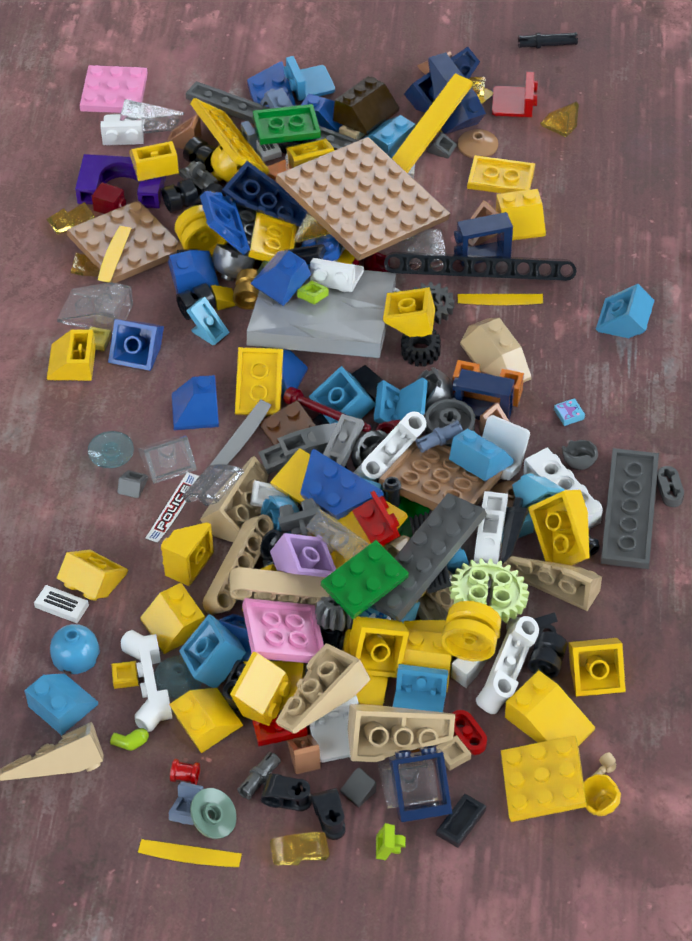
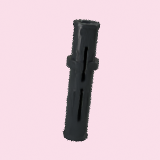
M577 32L518 35V43L520 42L518 47H536V49H539L541 46L577 45L578 38L576 36L578 35Z

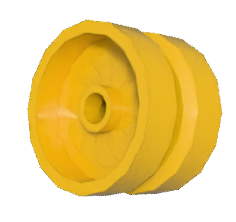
M202 205L193 206L185 210L177 218L175 232L184 250L198 249L200 251H210V255L213 257L216 245H226L227 241L208 226Z
M460 601L455 603L448 609L441 644L448 653L459 659L472 662L487 660L495 653L497 636L501 627V617L493 608L480 602Z

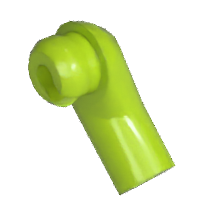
M144 728L136 729L127 736L113 733L110 744L133 751L147 742L149 733Z

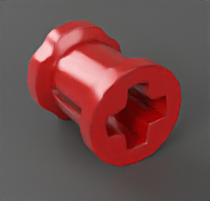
M174 759L170 771V781H187L197 785L200 775V763L188 764L179 762V759Z

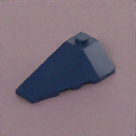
M469 47L451 57L459 71L467 79L471 77L480 63ZM430 72L412 83L404 93L413 107L424 113L427 112L435 101L432 96L433 84L430 80Z
M447 52L428 58L430 80L433 84L432 96L433 100H435L455 73L460 76L463 75ZM472 87L442 126V133L448 134L477 125L486 115Z
M249 161L245 162L222 189L223 193L240 205L302 227L311 217L277 182Z

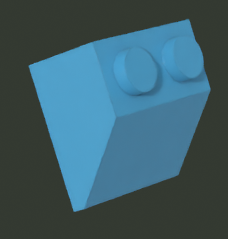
M399 115L386 120L362 139L369 137L392 158L416 124Z
M639 284L605 298L596 330L601 333L624 338H631L644 333L647 329L654 299Z
M342 366L309 395V398L313 401L362 419L375 406V402L359 382ZM324 415L330 424L338 423L337 420Z
M468 428L453 437L449 460L483 481H487L514 462V459L505 450Z
M210 614L179 650L193 678L212 688H217L227 678L235 662L242 660L246 654L239 639Z
M65 673L42 675L25 689L28 707L61 735L98 705L96 699Z

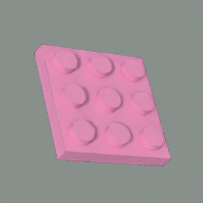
M89 65L80 101V111L140 114L148 75L147 68Z
M244 599L242 607L251 653L253 651L257 652L268 660L309 663L310 659L324 646L320 626L317 624L315 605Z

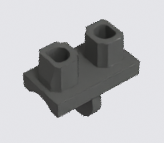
M192 161L186 168L179 169L178 175L184 180L190 178L199 195L202 194L209 184H218V180L205 170L206 166L200 161Z
M313 498L303 500L301 502L303 511L294 513L292 505L280 506V517H278L283 533L292 531V534L308 536L307 532L316 530L315 524L323 522L320 506L317 507Z

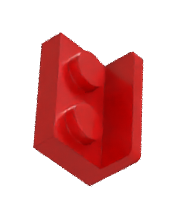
M373 490L370 492L373 499L355 508L352 512L370 543L377 540L384 546L400 537L396 528L400 524L394 513L388 514L387 509L389 506L383 495L378 497Z

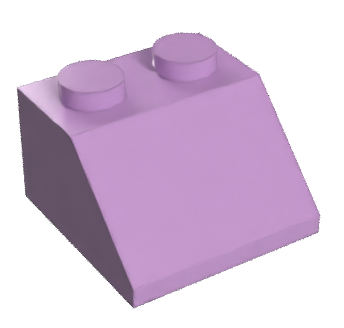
M284 533L270 551L277 571L327 577L336 570L326 542L322 537Z

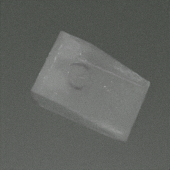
M109 282L74 288L71 290L57 322L87 329L91 326L111 330L113 334L115 319L126 320L133 306L131 286Z

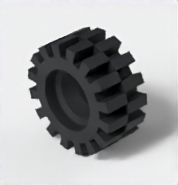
M433 329L431 335L424 337H409L403 333L401 355L405 361L408 360V364L412 365L415 362V366L419 367V363H421L425 367L427 362L431 365L433 360H438L441 351V339L439 333L436 334V330ZM416 344H425V345H427L428 347H426V348H416V347H414V345H416Z

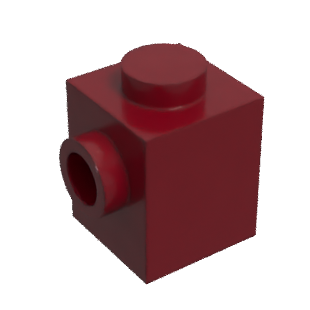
M101 182L92 195L94 211L106 214L125 206L124 189Z

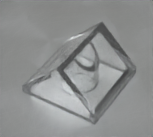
M178 435L138 448L153 484L197 470L188 437L185 435Z
M431 759L398 765L404 806L438 800L434 764ZM390 761L378 762L387 808H395L396 801Z

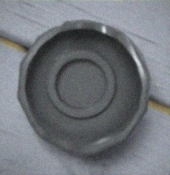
M582 439L577 441L570 440L566 448L562 446L564 461L573 469H587L598 458L597 447L591 441Z

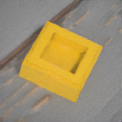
M136 661L111 664L114 689L139 686Z

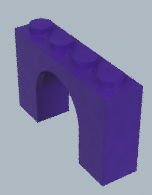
M83 155L75 188L77 204L93 205L92 195L101 182L106 184L112 179L127 177L139 182L137 191L138 201L145 208H160L162 199L161 188L165 185L166 176L138 181L131 157Z

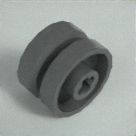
M443 399L432 404L425 413V436L432 433L433 429L437 427L443 428L456 420L461 424L463 431L467 428L471 431L475 430V414L472 408L465 402L456 399ZM453 438L447 440L444 445L451 447Z

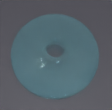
M117 431L103 432L95 436L88 446L90 460L95 465L103 468H116L124 465L131 459L134 452L132 440L126 434Z
M182 655L172 656L163 660L157 666L154 673L157 689L159 691L167 689L168 696L171 698H179L190 690H198L202 685V682L193 678Z

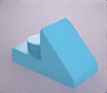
M206 297L200 298L186 310L196 324L191 331L211 345H216L230 333Z

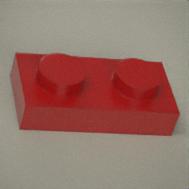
M279 715L272 719L269 726L252 720L258 747L308 736L307 728L305 727L293 734L277 725L276 720Z

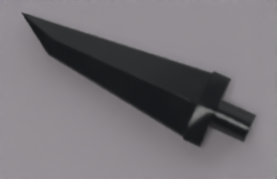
M520 497L514 498L513 506L506 508L501 554L502 565L512 556L524 520L528 514V508L522 507L523 499Z

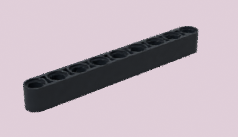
M391 252L387 254L384 260L386 270L390 273L568 281L573 279L577 272L573 262L567 259ZM391 257H397L400 260V265L397 268H391L388 265V260ZM411 259H420L422 262L421 266L418 269L411 268L409 265ZM434 259H440L443 262V266L441 269L435 270L431 267V262ZM456 260H462L465 264L464 268L460 271H456L452 267ZM477 261H484L486 263V268L481 272L474 269V264ZM497 263H507V270L502 273L497 272ZM520 263H527L529 265L526 273L522 274L517 271ZM542 264H549V273L544 275L539 273V267ZM566 264L572 267L571 273L569 275H562L560 272L561 267Z

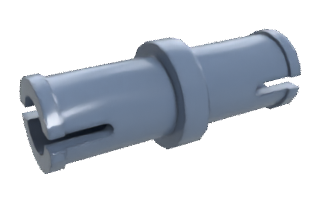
M456 420L443 428L437 427L433 429L432 433L416 439V445L420 452L423 453L437 445L442 446L446 444L447 440L463 432V428L459 421Z

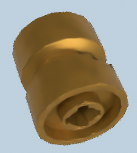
M243 269L236 278L233 302L236 306L245 310L254 309L259 290L251 285V282L260 273L255 269Z

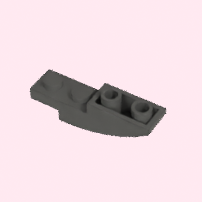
M337 423L313 426L277 438L278 444L258 452L267 474L282 469L299 448L310 455L313 449L323 454Z

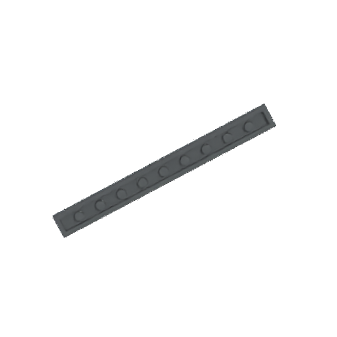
M197 81L186 92V99L192 101L193 98H197L225 111L226 114L253 124L254 110L270 109L269 107ZM319 126L321 138L317 140L327 139L334 147V151L359 141Z

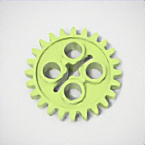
M480 558L479 564L470 560L469 566L463 563L461 569H456L455 574L452 575V586L449 587V591H451L450 598L454 599L453 604L460 601H475L487 605V584L489 577H491V599L489 606L498 612L505 623H508L509 617L515 620L517 614L521 615L523 609L526 608L529 596L527 591L528 584L523 583L524 577H517L518 570L510 571L511 565L502 567V561L493 564L492 559H489L488 563H485Z

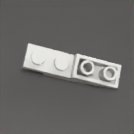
M484 491L482 508L485 509L487 515L478 525L474 555L476 564H479L480 558L485 563H488L489 559H492L493 564L499 562L508 494ZM491 577L488 580V588L491 587Z

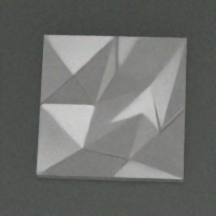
M364 270L352 292H342L338 289L329 288L328 296L315 305L299 298L296 291L289 301L282 306L259 290L247 328V345L380 358L387 324L383 321L387 293L394 292L396 288V273ZM310 277L303 283L302 286L310 282Z

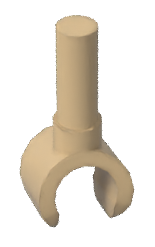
M610 752L600 757L599 761L602 766L593 775L605 774L606 772L611 773L616 769V759Z

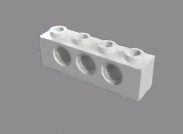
M548 447L525 459L524 475L534 474V476L545 477L565 490H581L588 511V529L601 523L603 509L599 501L591 497L587 488L575 479L572 471L566 469L561 463L560 458L553 454Z

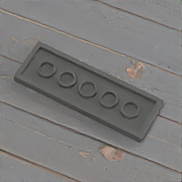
M613 448L601 564L649 569L659 453Z
M447 493L395 556V559L409 572L408 578L374 603L371 608L401 622L486 517L485 509Z

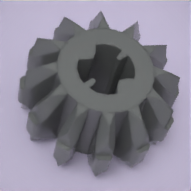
M330 595L329 597H321V600L317 602L315 607L317 624L323 626V629H332V631H343L344 628L351 629L354 619Z

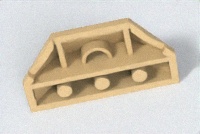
M488 318L468 326L460 345L473 363L480 364L481 373L500 376L501 370L507 369L524 373L523 383L531 380V374L522 347L500 318Z

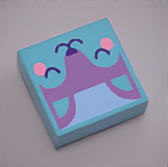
M575 398L554 405V411L564 426L584 420L585 413Z

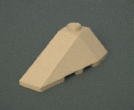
M255 456L249 459L208 506L200 518L202 523L208 522L211 524L214 537L234 542L243 523L248 519L257 517L261 513L262 507L250 505L252 487L255 480L267 483L268 474Z
M511 556L502 565V567L511 565V572L518 570L517 577H524V583L585 611H588L601 589V576L593 571L577 566Z
M326 643L307 664L306 668L308 671L304 678H300L297 682L298 689L294 696L287 700L276 720L277 725L295 734L353 698L370 680L360 659Z
M350 704L347 730L351 761L378 762L385 760L386 757L395 755L397 751H411L453 740L455 714L380 705Z
M90 722L62 735V739L56 745H49L47 743L40 747L41 749L35 752L36 755L34 757H31L30 754L25 755L0 768V781L75 773L85 769L88 772L98 768L101 765L100 762H103L104 754L93 723Z

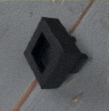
M555 612L534 619L538 624L539 633L543 632L544 629L556 633L555 627L551 625L558 622Z

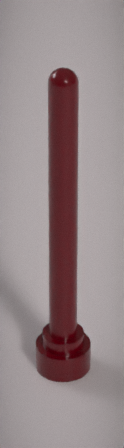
M289 387L284 393L283 399L288 405L298 400L302 406L337 421L344 414L304 397L301 390ZM364 422L362 431L365 433L370 432L371 425Z

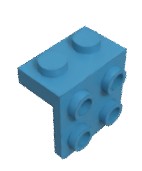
M294 56L286 57L284 74L288 78L291 90L294 91L298 101L304 100L308 94L322 96L335 92L334 83L324 65L300 70Z
M421 378L401 390L384 380L378 383L374 421L378 424L399 419L401 421L410 412H419L424 415L426 411L427 379Z
M399 664L396 692L392 707L443 712L448 670Z

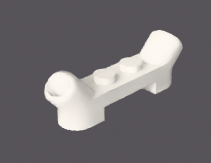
M419 412L408 413L374 451L367 456L354 471V474L377 482L423 433L426 428L424 416Z
M529 616L516 617L515 620L510 619L507 623V633L486 684L476 698L477 705L490 714H496L504 702L515 693L519 683L516 679L529 648L535 644L539 634L537 622Z
M130 630L122 637L121 648L123 652L141 661L136 663L139 678L144 677V683H140L143 698L148 697L135 714V722L139 728H144L151 732L160 721L172 719L167 689L157 691L152 664L161 663L156 634L143 636L134 630Z

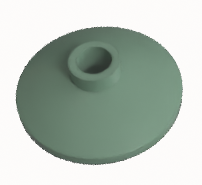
M206 788L199 791L193 797L190 814L195 827L200 833L208 838L221 839L233 831L236 824V810L233 802L224 792L215 788Z

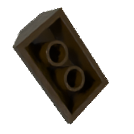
M367 76L335 99L333 121L367 135L396 114L400 107L385 83L378 81L374 77Z

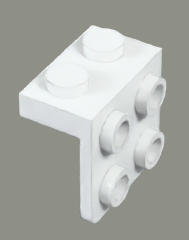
M105 115L104 121H101L103 145L144 144V115Z
M313 258L310 262V281L312 280L325 287L338 289L342 292H352L364 272V267Z
M491 415L487 418L482 437L505 450L514 459L513 464L503 470L500 478L510 480L521 469L530 432L523 427Z
M357 695L309 725L311 735L319 744L320 762L350 757L347 730L350 704H359Z

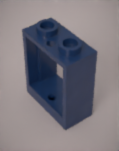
M507 212L458 221L457 231H454L456 241L454 254L511 257L513 225ZM497 234V242L468 247V239ZM460 260L461 265L463 267L465 264L462 260ZM477 261L475 264L483 263L484 261Z
M461 369L459 378L455 377L452 390L456 392H454L452 399L465 402L472 408L475 419L480 420V415L494 403L464 397V391L500 398L499 405L509 420L513 409L515 379Z
M436 746L421 747V752L411 753L410 750H401L395 752V756L389 757L397 814L401 822L453 814L444 753L440 748L436 749ZM435 758L441 800L404 806L398 765Z

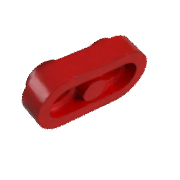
M465 710L452 712L455 714L453 736L459 737L471 755L483 753L487 747V736L473 716Z

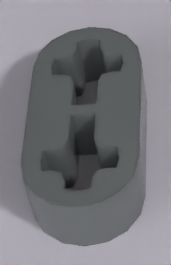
M661 467L657 472V486L662 501L669 507H678L682 504L684 498V489L679 474L673 467ZM664 476H668V478L671 479V482H668L667 478Z

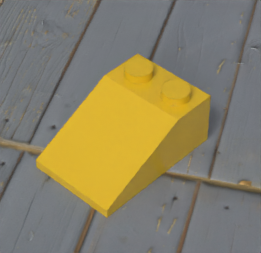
M564 490L528 507L546 562L572 566L589 558L588 511L581 490Z
M540 671L535 673L506 701L505 718L537 743L575 735L579 746L595 730V726L562 688Z

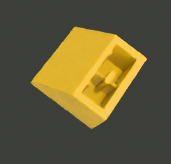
M173 141L129 150L138 181L179 173L177 153Z
M70 330L52 343L47 380L92 381L96 350L93 330Z

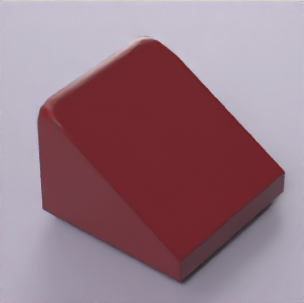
M377 252L364 259V270L389 272L384 265L386 255Z

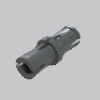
M268 752L263 760L249 771L250 775L237 788L238 793L243 798L251 799L256 790L262 784H265L267 775L271 774L281 763L280 758L275 753Z

